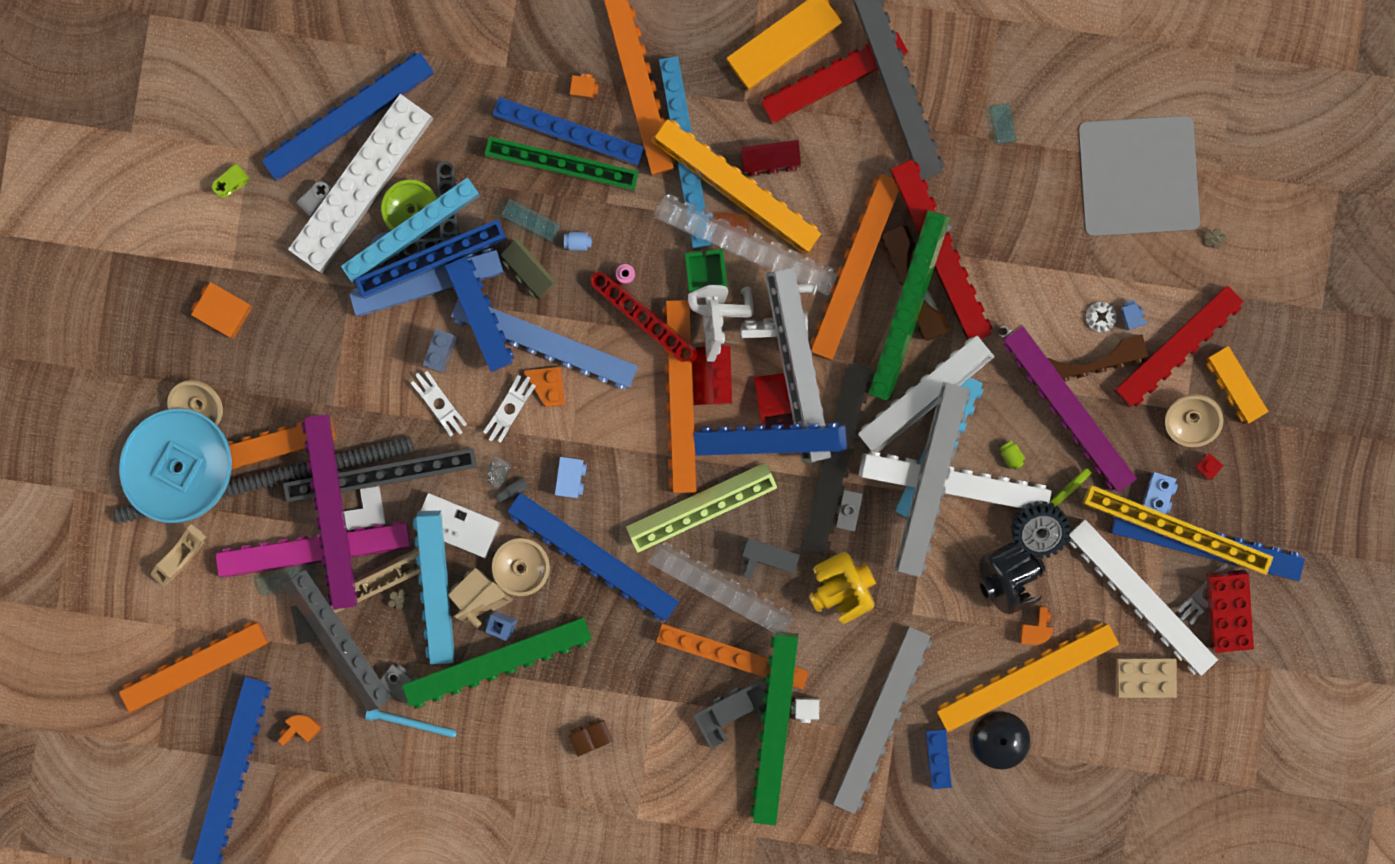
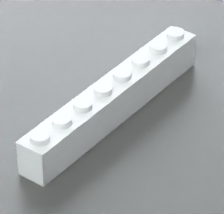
M978 336L975 338L971 337L965 342V346L960 350H955L946 362L939 363L935 367L934 372L923 376L920 379V383L915 387H910L905 392L906 395L901 399L894 400L890 404L891 407L878 413L872 423L865 424L858 435L871 451L880 452L937 405L942 382L960 386L995 356Z

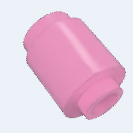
M628 264L620 265L616 270L617 280L624 285L631 284L635 279L634 268ZM624 270L629 272L627 277L622 276Z

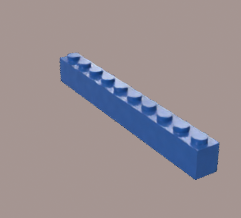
M411 54L406 58L407 61L401 65L399 63L391 68L392 72L386 76L383 74L376 78V83L370 87L366 85L360 89V94L355 97L350 96L344 100V105L339 108L334 107L328 111V116L323 119L321 117L312 122L313 126L307 130L304 128L297 132V137L292 140L287 139L281 143V148L276 151L271 150L265 154V159L262 161L274 179L278 182L395 102L400 94L405 95L433 76L435 73L422 54Z
M523 493L518 495L507 511L511 514L509 517L518 524L520 521L525 523V529L533 534L536 532L541 534V540L549 545L551 543L557 545V551L565 556L567 554L573 556V562L581 567L583 565L589 567V573L597 578L599 575L605 578V584L613 589L615 586L621 589V595L627 599L634 598L637 601L636 605L641 609H650L653 612L652 616L657 620L662 621L664 619L666 621L679 603L677 599Z
M1114 517L1111 534L1239 566L1120 518ZM1214 532V534L1226 537L1225 534ZM1233 537L1232 541L1273 556L1267 574L1300 581L1305 558H1301L1300 553L1289 551V554L1281 553L1282 549L1271 546L1269 550L1263 548L1261 543L1252 542L1250 545L1244 543L1245 539Z
M249 676L244 678L192 864H222L224 855L221 853L223 847L226 848L229 841L227 832L234 823L235 818L232 817L234 810H237L240 799H237L239 791L242 792L245 780L242 779L244 772L247 773L250 767L248 758L249 754H253L256 743H253L255 735L258 736L261 725L258 723L260 717H263L265 714L266 706H264L265 698L268 699L271 693L270 682Z

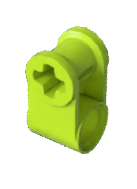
M235 164L213 182L212 189L218 197L226 198L247 184L250 178L239 164ZM221 184L225 188V191L223 192L219 188Z

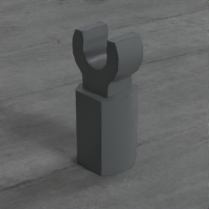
M522 477L507 486V490L501 492L496 497L501 503L511 496L515 497L528 489L529 486Z

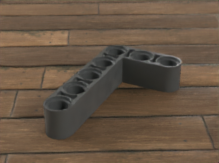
M443 161L437 166L438 198L443 195L442 189L445 185H450L452 188L456 186L455 168L448 161ZM444 166H449L451 172L448 175H442L441 169ZM458 212L440 224L441 238L418 239L412 243L417 246L416 253L426 250L430 243L437 245L459 236ZM448 223L454 224V230L450 233L444 230L445 225ZM408 247L403 250L407 257L414 255L408 253Z

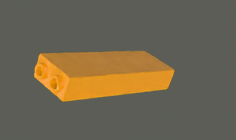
M807 0L726 58L727 63L748 92L842 25L841 19L843 18L837 9H832L830 0Z

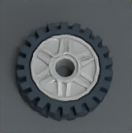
M1036 501L1033 506L1029 503L1026 509L1024 507L1020 509L1021 513L1017 512L1015 514L1016 519L1013 518L1011 531L1014 542L1025 549L1022 552H1027L1031 557L1038 556L1043 559L1045 555L1046 558H1050L1051 553L1053 555L1058 554L1057 550L1061 551L1064 548L1063 544H1067V538L1070 536L1068 520L1064 512L1058 506L1055 507L1053 503L1050 502L1048 505L1046 501H1042V504H1039Z

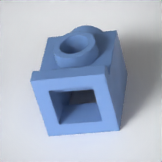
M1135 300L1123 303L1124 307L1120 309L1127 331L1148 324L1147 320H1142V317H1144L1142 307H1138Z
M495 611L491 615L489 614L486 619L485 625H487L485 632L506 641L513 635L518 618H512Z

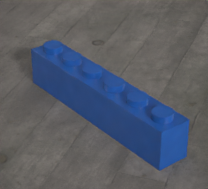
M463 257L445 265L490 372L493 373L513 364L511 359H514V355L511 349H507L504 344L507 339L503 330L499 331L497 328L498 318L495 312L491 314L489 309L491 302L488 295L484 296L481 291L484 286L480 277H475L473 271L476 270L472 259L468 261L467 257Z

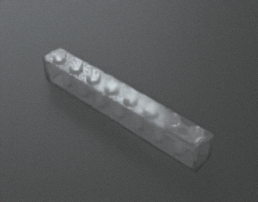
M666 541L663 544L658 543L648 561L649 564L773 633L776 631H787L793 620V617L790 616L791 611L784 607H781L779 610L774 607L775 602L766 597L764 600H761L757 597V592L750 588L745 591L740 588L741 583L732 578L730 582L723 578L725 574L716 569L711 572L706 569L708 565L700 560H697L696 563L690 560L691 555L682 550L680 553H677L673 550L674 546Z

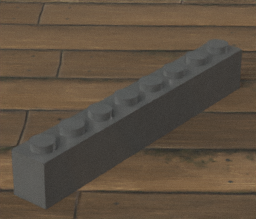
M303 570L284 582L282 585L368 712L379 708L391 699V695L307 571Z

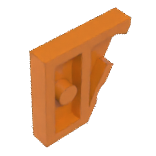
M561 367L524 370L526 377H530L529 382L531 385H535L534 389L545 407L565 405Z

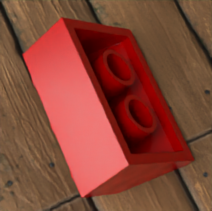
M721 346L720 354H717L715 362L707 361L705 347H697L698 355L696 360L692 362L694 405L732 404L730 346Z

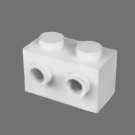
M795 697V702H791V714H794L795 719H799L800 723H811V719H819V699Z

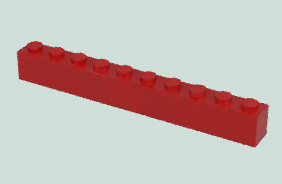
M911 159L889 170L920 236L927 212L936 211L937 204L934 198L929 197L927 193L929 187L926 180H922L919 175L921 169L917 161L913 162ZM946 232L934 269L966 339L975 338L976 336L983 339L992 335L990 331L993 329L989 319L985 320L983 312H985L984 307L980 301L977 302L974 296L977 292L973 284L969 285L967 277H969L965 267H961L958 261L961 257L957 249L953 250L951 245L953 242L949 232Z

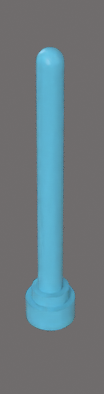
M374 709L369 712L367 710L365 720L369 721L381 719L452 738L457 735L455 730L379 711L380 709Z

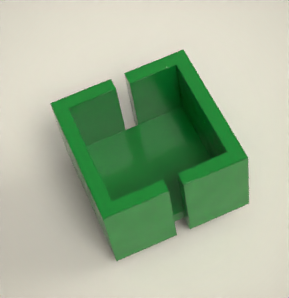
M723 249L706 251V257H703L702 252L685 253L689 293L707 285L727 287Z

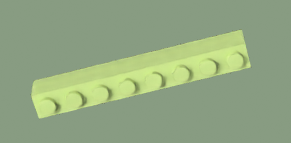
M765 462L626 526L637 552H641L777 489V485Z

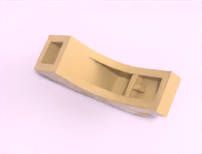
M191 524L175 547L155 566L150 575L162 586L168 585L196 555L204 544L206 536Z

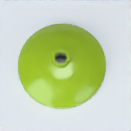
M417 180L400 181L391 186L383 197L381 205L383 219L386 225L393 230L435 201L437 197L433 190L423 182ZM409 207L415 208L414 213L408 212Z

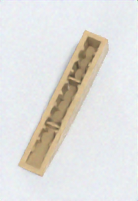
M419 548L413 549L355 579L357 601L360 602L421 573V566L418 567L417 555H420ZM345 608L336 609V610H333V611H334L335 613H337V612H339V611H341V610H343V609H345Z

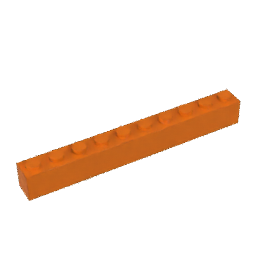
M604 0L651 175L655 176L674 171L673 165H677L676 160L651 141L665 120L664 117L660 118L658 110L662 109L659 98L655 99L653 92L656 91L654 80L650 81L648 74L652 73L649 62L645 63L643 55L647 54L644 43L640 44L638 37H641L639 25L635 26L633 19L637 18L634 7L630 8L628 0Z
M880 174L879 178L875 177L872 188H874L872 196L868 194L864 204L868 206L865 213L861 212L857 222L861 225L858 231L854 230L850 240L854 243L851 249L847 248L844 259H846L845 266L840 265L837 277H840L837 284L833 283L829 293L833 295L830 302L826 301L822 311L826 314L823 320L819 319L816 330L819 332L816 338L812 337L809 344L810 348H812V354L830 361L833 360L899 192L894 179L884 174Z
M688 300L666 301V306H663V317H667V324L691 344L690 306ZM674 336L669 340L671 347L676 343ZM664 348V355H668L669 363H665V375L669 374V382H666V394H670V401H666V410L671 416V420H667V432H671V440H668V451H672V459H668L669 470L673 471V478H669V489H673V493H696L692 362H682ZM686 349L683 352L685 359H687L690 356L689 349Z

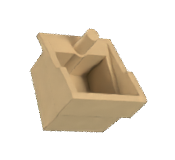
M477 568L474 570L470 569L464 575L465 579L460 584H454L450 589L451 592L448 594L461 610L454 617L464 623L470 621L475 628L482 624L476 617L491 609L495 611L513 600Z

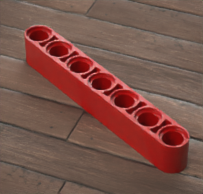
M602 272L592 275L591 285L673 356L687 363L696 360L698 355L696 348L615 279ZM604 277L605 283L600 286L599 279ZM615 289L619 290V295L617 298L613 297V291ZM629 301L633 302V307L631 310L627 309V303ZM643 313L647 314V320L645 322L641 321V315ZM660 324L661 332L656 334L655 327ZM674 336L676 343L671 347L669 340ZM689 349L690 356L687 359H685L683 352L684 350Z

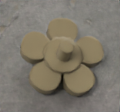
M1218 228L1214 229L1213 233L1207 231L1204 235L1207 239L1205 240L1207 247L1213 245L1215 249H1218L1226 241V235L1221 234V230Z
M399 589L397 593L395 591L390 592L389 597L391 599L387 603L389 607H395L399 610L403 608L402 603H408L409 597L404 589Z

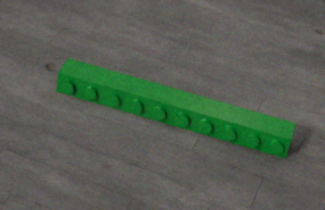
M933 210L927 212L868 393L872 396L884 400L892 398L951 216Z
M581 618L403 684L402 688L409 707L414 706V709L425 706V701L432 699L433 702L444 699L443 695L449 692L451 696L462 692L461 688L469 686V689L479 686V681L484 679L490 682L498 679V674L505 672L508 675L516 672V667L523 665L524 668L535 665L534 661L540 658L542 662L553 658L552 654L556 652L562 655L570 652V647L575 645L578 648L589 645L588 641L592 638L585 619Z
M776 631L775 636H771L770 648H774L773 655H769L768 667H771V674L766 675L765 684L769 686V691L764 693L763 701L767 708L766 712L762 711L761 723H765L764 731L760 730L759 735L762 749H758L757 761H760V768L755 769L754 778L758 780V785L753 787L752 798H756L755 805H751L750 816L754 817L753 823L776 826L798 633Z

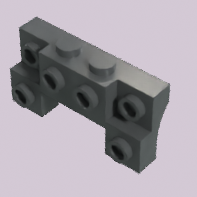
M762 679L743 689L737 687L729 691L730 695L725 698L722 695L712 700V705L693 714L710 749L728 741L721 728L722 726L753 710H756L761 720L762 711L766 712L767 705L763 704L764 693H768Z

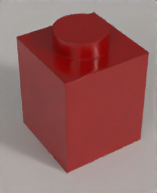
M1206 453L1193 468L1208 481L1212 480L1224 465L1210 453Z

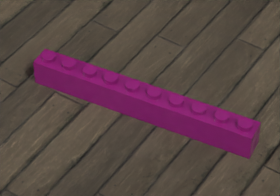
M1019 325L1002 339L1005 342L1003 347L1009 354L1012 352L1015 355L1016 359L1014 361L1020 369L1024 367L1028 374L1025 375L1031 384L1035 383L1038 386V394L1043 400L1047 398L1050 402L1048 407L1054 415L1058 413L1062 418L1060 420L1062 426L1066 430H1071L1073 433L1071 438L1077 445L1081 444L1085 450L1082 452L1088 460L1092 459L1096 465L1093 467L1100 476L1104 474L1107 478L1105 483L1110 490L1115 489L1119 493L1137 479L1024 326Z
M330 415L304 418L305 422H302L303 433L307 434L308 441H305L306 453L309 452L310 454L308 469L309 472L313 473V479L310 482L312 491L316 493L313 503L315 510H318L319 513L316 523L317 528L321 529L322 537H319L320 547L324 548L325 556H322L323 567H327L328 575H325V582L327 587L330 586L331 594H328V602L330 606H333V610L356 607L358 601Z

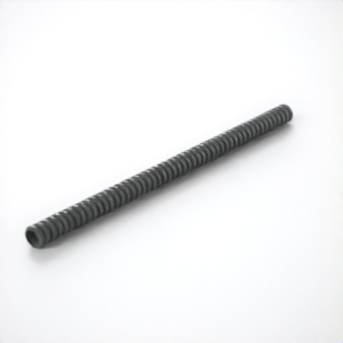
M406 436L405 439L401 437L400 440L395 439L393 442L389 440L388 443L385 441L383 444L377 443L376 446L372 444L371 447L366 446L364 449L360 447V450H348V453L345 451L342 454L336 453L337 468L343 470V467H355V464L359 466L361 463L366 464L367 461L371 463L372 460L378 461L379 458L383 460L384 457L390 458L391 455L395 457L396 454L401 455L403 452L407 454V451L411 453L414 450L411 437ZM307 461V463H296L295 466L292 464L290 467L284 466L283 469L281 467L278 470L272 469L271 472L267 470L266 473H255V476H243V479L239 477L237 480L232 479L228 483L222 497L225 499L227 496L232 497L233 494L237 496L239 493H249L250 490H261L262 487L266 489L268 486L273 487L274 484L278 486L279 483L283 484L286 481H297L298 478L302 480L303 477H313V473L309 472ZM133 505L121 506L120 509L115 508L114 516L119 525L122 522L128 523V520L132 522L134 519L139 520L140 517L142 519L145 518V515L140 513Z

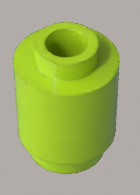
M1013 441L999 448L1001 451L1000 455L1009 469L1013 467L1016 470L1024 465L1023 460L1026 458L1018 445L1014 444Z

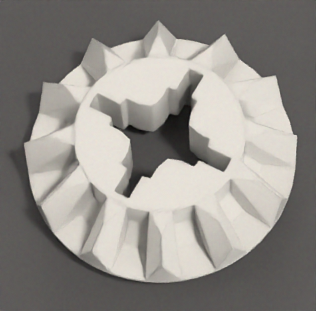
M1097 302L1088 308L1086 322L1092 330L1106 332L1116 323L1117 313L1110 304ZM1107 311L1104 317L1106 322L1101 320L1096 323L1095 321L1098 318L1097 312L1102 314Z

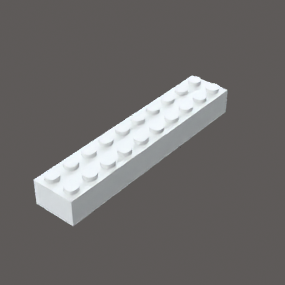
M400 94L288 250L323 274L433 120L432 116Z

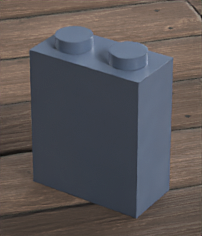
M435 329L423 366L445 374L458 338L452 334Z

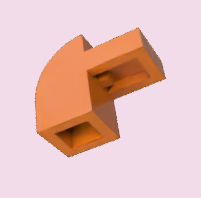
M1038 607L1036 626L1021 624L1020 644L1039 645L1051 637L1054 628L1046 627V623H1050L1051 612L1048 611L1047 607Z
M294 715L285 721L290 728L286 726L280 732L279 736L281 738L278 742L285 746L296 733L309 742L323 726L309 715Z

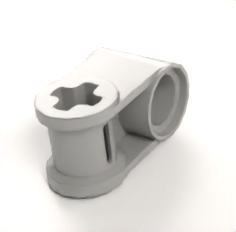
M322 181L315 183L296 204L312 217L331 191V185ZM320 187H326L324 189L325 194H319L321 192Z

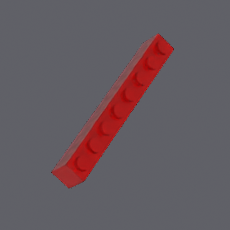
M896 32L897 41L895 43L897 49L901 48L903 55L906 56L908 51L899 33ZM867 43L865 45L866 48L861 51L856 49L848 54L849 57L843 60L841 58L831 62L832 66L826 69L823 66L815 70V74L810 77L805 75L799 78L797 84L793 86L788 84L780 89L781 92L775 95L770 93L763 97L764 101L761 102V105L771 124L877 71L878 68L869 44Z
M1225 286L1127 377L1114 392L1128 407L1133 405L1137 407L1143 402V396L1147 392L1151 394L1158 387L1157 383L1161 379L1165 381L1172 374L1171 370L1175 366L1179 368L1186 361L1184 357L1189 353L1193 355L1200 348L1198 344L1203 340L1207 342L1214 335L1213 330L1217 327L1221 329L1228 322L1226 319L1231 314L1235 316L1242 309L1240 305L1244 303L1243 300L1229 286Z

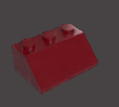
M799 140L741 147L743 174H748V177H756L762 172L772 175L777 174L778 170L786 169V172L797 171V168L801 167Z

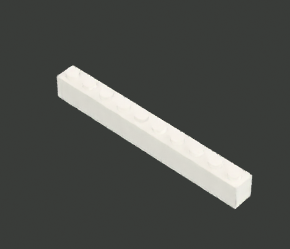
M869 451L868 454H862L858 476L915 487L921 465L917 464L918 460L906 458L904 462L898 460L899 456L887 455V458L880 457L878 452ZM949 466L951 469L950 476L945 480L944 484L946 494L1018 508L1024 507L1025 509L1027 504L1031 503L1033 506L1036 501L1039 504H1042V501H1046L1049 505L1052 490H1047L1046 485L1035 483V486L1031 487L1027 486L1028 482L1017 480L1016 483L1009 482L1010 478L998 476V480L991 479V475L985 473L975 476L972 475L973 471L961 469V473L955 472V467Z
M1085 519L1069 532L1068 543L1074 549L1078 547L1082 551V558L1088 563L1091 561L1096 566L1094 570L1101 577L1104 575L1109 580L1107 584L1114 591L1118 590L1122 594L1120 597L1127 605L1131 603L1134 606L1135 614L1140 619L1144 617L1149 622L1147 626L1154 633L1158 632L1162 636L1160 640L1167 647L1171 646L1175 650L1173 654L1180 661L1183 659L1188 664L1187 669L1193 675L1197 673L1202 676L1218 661Z

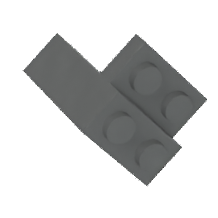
M748 538L747 541L743 540L740 552H743L742 556L749 558L748 562L744 561L741 572L744 573L743 577L751 579L758 561L794 573L800 555Z

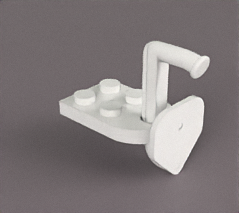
M797 284L800 293H812L814 295L816 292L817 284ZM803 308V312L805 315V326L806 330L808 331L807 311L806 308ZM749 318L744 319V322H740L742 338L777 337L773 318H764L763 321Z
M707 285L688 294L690 308L696 313L703 315L707 361L715 362L717 354H720L721 344H724L725 333L721 329L723 317L748 318L754 314L750 287H744L740 291L743 294L745 305L724 304L728 295V288L721 285Z

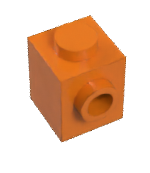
M590 74L572 75L570 97L593 100L594 95H598L599 84H596L595 78H592Z

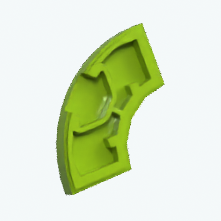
M1084 469L1050 502L1055 507L1060 504L1092 474L1089 469Z

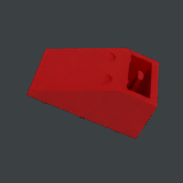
M784 373L754 377L761 425H765V428H772L774 424H783V427H790V424H794Z

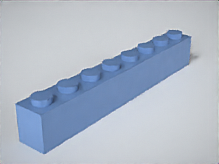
M493 248L483 250L482 254L478 256L474 254L466 256L468 261L472 259L476 270L473 271L476 278L480 277L481 280L504 274L498 251H493ZM444 265L366 299L362 297L358 287L353 289V292L349 293L355 315L359 317L454 289V286Z

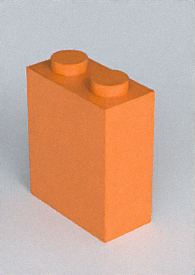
M210 282L209 285L206 284L203 287L201 299L193 304L191 315L234 339L253 306Z

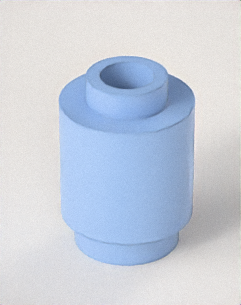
M569 232V234H564V249H569V251H587L588 247L592 245V236H588V232Z

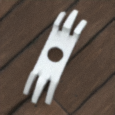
M426 371L424 373L433 385L432 387L417 373L416 376L426 391L423 392L414 381L411 382L412 386L437 416L450 437L453 433L446 423L447 420L459 434H462L463 432L453 416L455 415L463 426H466L467 423L452 406L429 372ZM437 398H441L445 402V406L442 409L434 407V401Z
M519 375L516 377L501 406L483 431L487 434L494 423L497 422L489 438L490 441H493L502 427H505L498 442L501 443L516 416L535 388V385L532 384L525 396L522 395L530 381V377L527 376L518 391H515L521 379ZM508 403H512L515 406V412L511 415L504 411V407Z

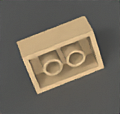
M1115 658L1116 697L1177 698V659Z

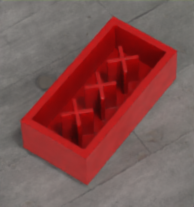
M1246 570L1206 573L1211 648L1215 653L1254 650L1249 573Z

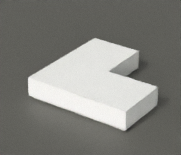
M380 486L360 489L363 508L344 511L347 530L386 524Z

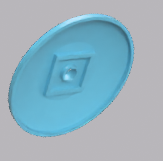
M164 410L142 421L128 437L120 457V481L126 497L140 513L159 522L183 523L202 516L220 500L230 480L232 456L225 435L212 420L192 410ZM181 462L183 465L182 470L175 472L174 466Z

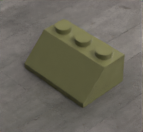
M518 238L501 254L504 258L502 263L508 269L512 267L515 270L516 274L514 276L521 284L525 282L529 286L527 291L533 298L538 296L541 299L557 285L552 276Z

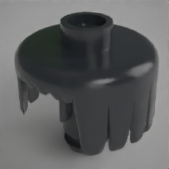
M1013 542L985 554L980 559L979 564L981 580L978 581L981 594L987 601H992L1005 614L1016 613L1042 599V596L1029 598L1031 595L1028 592L1021 594L1026 590L1022 586L1037 580L1038 576L1042 577L1046 572L1045 565L1040 557H1031L1027 552H1022L1025 550L1023 547Z

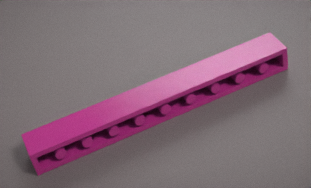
M403 521L391 523L392 526L384 527V524L372 526L373 529L365 530V527L353 529L354 532L347 533L351 558L410 549L411 542L408 525L403 524ZM322 534L315 535L316 538L308 539V536L296 538L297 541L289 542V539L277 541L278 544L270 545V542L258 544L259 547L251 548V545L239 547L240 550L232 551V548L220 550L221 553L216 554L218 576L227 578L322 563V556H325L324 548H321L319 543V537H322Z

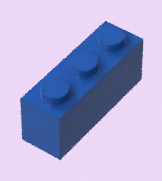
M946 729L925 730L931 788H952Z

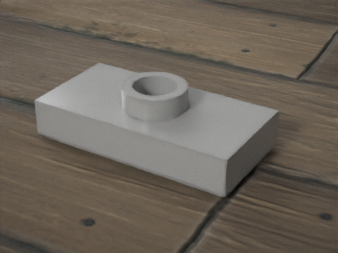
M844 490L836 528L855 532L863 494Z

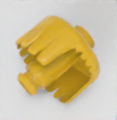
M840 552L814 566V574H817L816 579L819 582L825 580L823 582L824 585L817 588L818 592L814 594L811 592L809 595L817 612H823L822 609L825 607L829 609L843 603L837 607L839 614L844 613L838 620L842 624H846L874 608L875 603L868 588L877 583L866 563L857 567L847 552Z

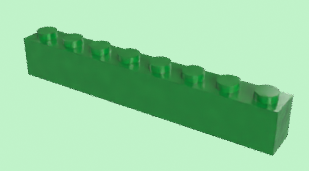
M494 137L488 138L485 157L488 159L635 192L639 177V171Z

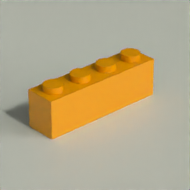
M1229 346L1206 358L1208 362L1206 363L1207 368L1211 373H1215L1218 378L1216 380L1221 390L1224 389L1226 391V399L1231 406L1234 405L1237 409L1236 415L1241 422L1249 424L1269 412Z

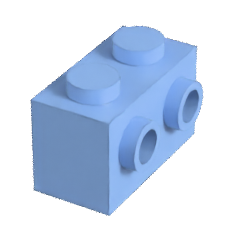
M560 457L555 495L579 498V495H583L584 484L581 483V477L586 475L587 465L583 464L584 460Z
M1152 472L1142 505L1163 514L1169 513L1172 502H1170L1171 495H1175L1178 484L1175 483L1176 479Z

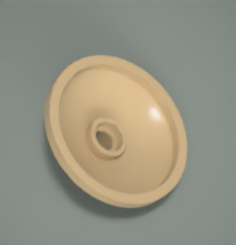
M186 380L178 383L169 393L167 401L168 410H192L206 416L217 426L219 425L223 416L222 402L217 393L207 384L197 380Z
M1200 394L1183 396L1174 401L1166 412L1165 427L1167 433L1180 445L1187 447L1204 446L1212 442L1220 434L1223 427L1222 410L1213 399Z
M520 538L506 542L497 550L492 561V574L495 582L503 591L513 596H528L537 592L547 581L550 571L549 559L544 549L536 542ZM517 565H523L524 570L522 572L517 571Z

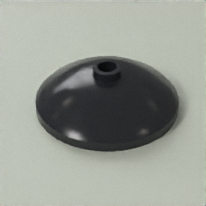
M1008 712L988 714L979 721L973 733V748L977 757L985 765L994 769L1004 770L1015 767L1024 760L1030 748V734L1027 726L1019 717ZM1001 738L1006 739V743L1004 745H1001L999 743V740Z

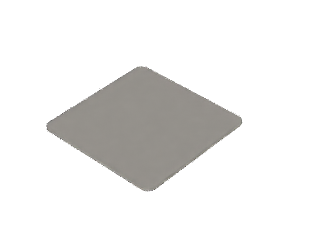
M1189 116L1126 119L1084 122L1080 125L1079 138L1085 229L1089 235L1101 236L1195 230L1199 227L1200 213L1192 118Z

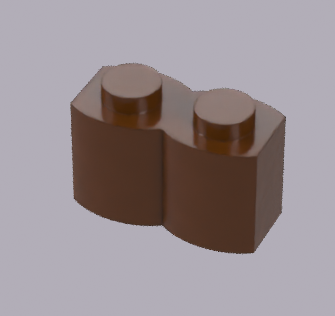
M597 718L588 722L590 726L586 728L579 726L571 730L572 734L569 735L577 757L613 742L604 720L600 721Z

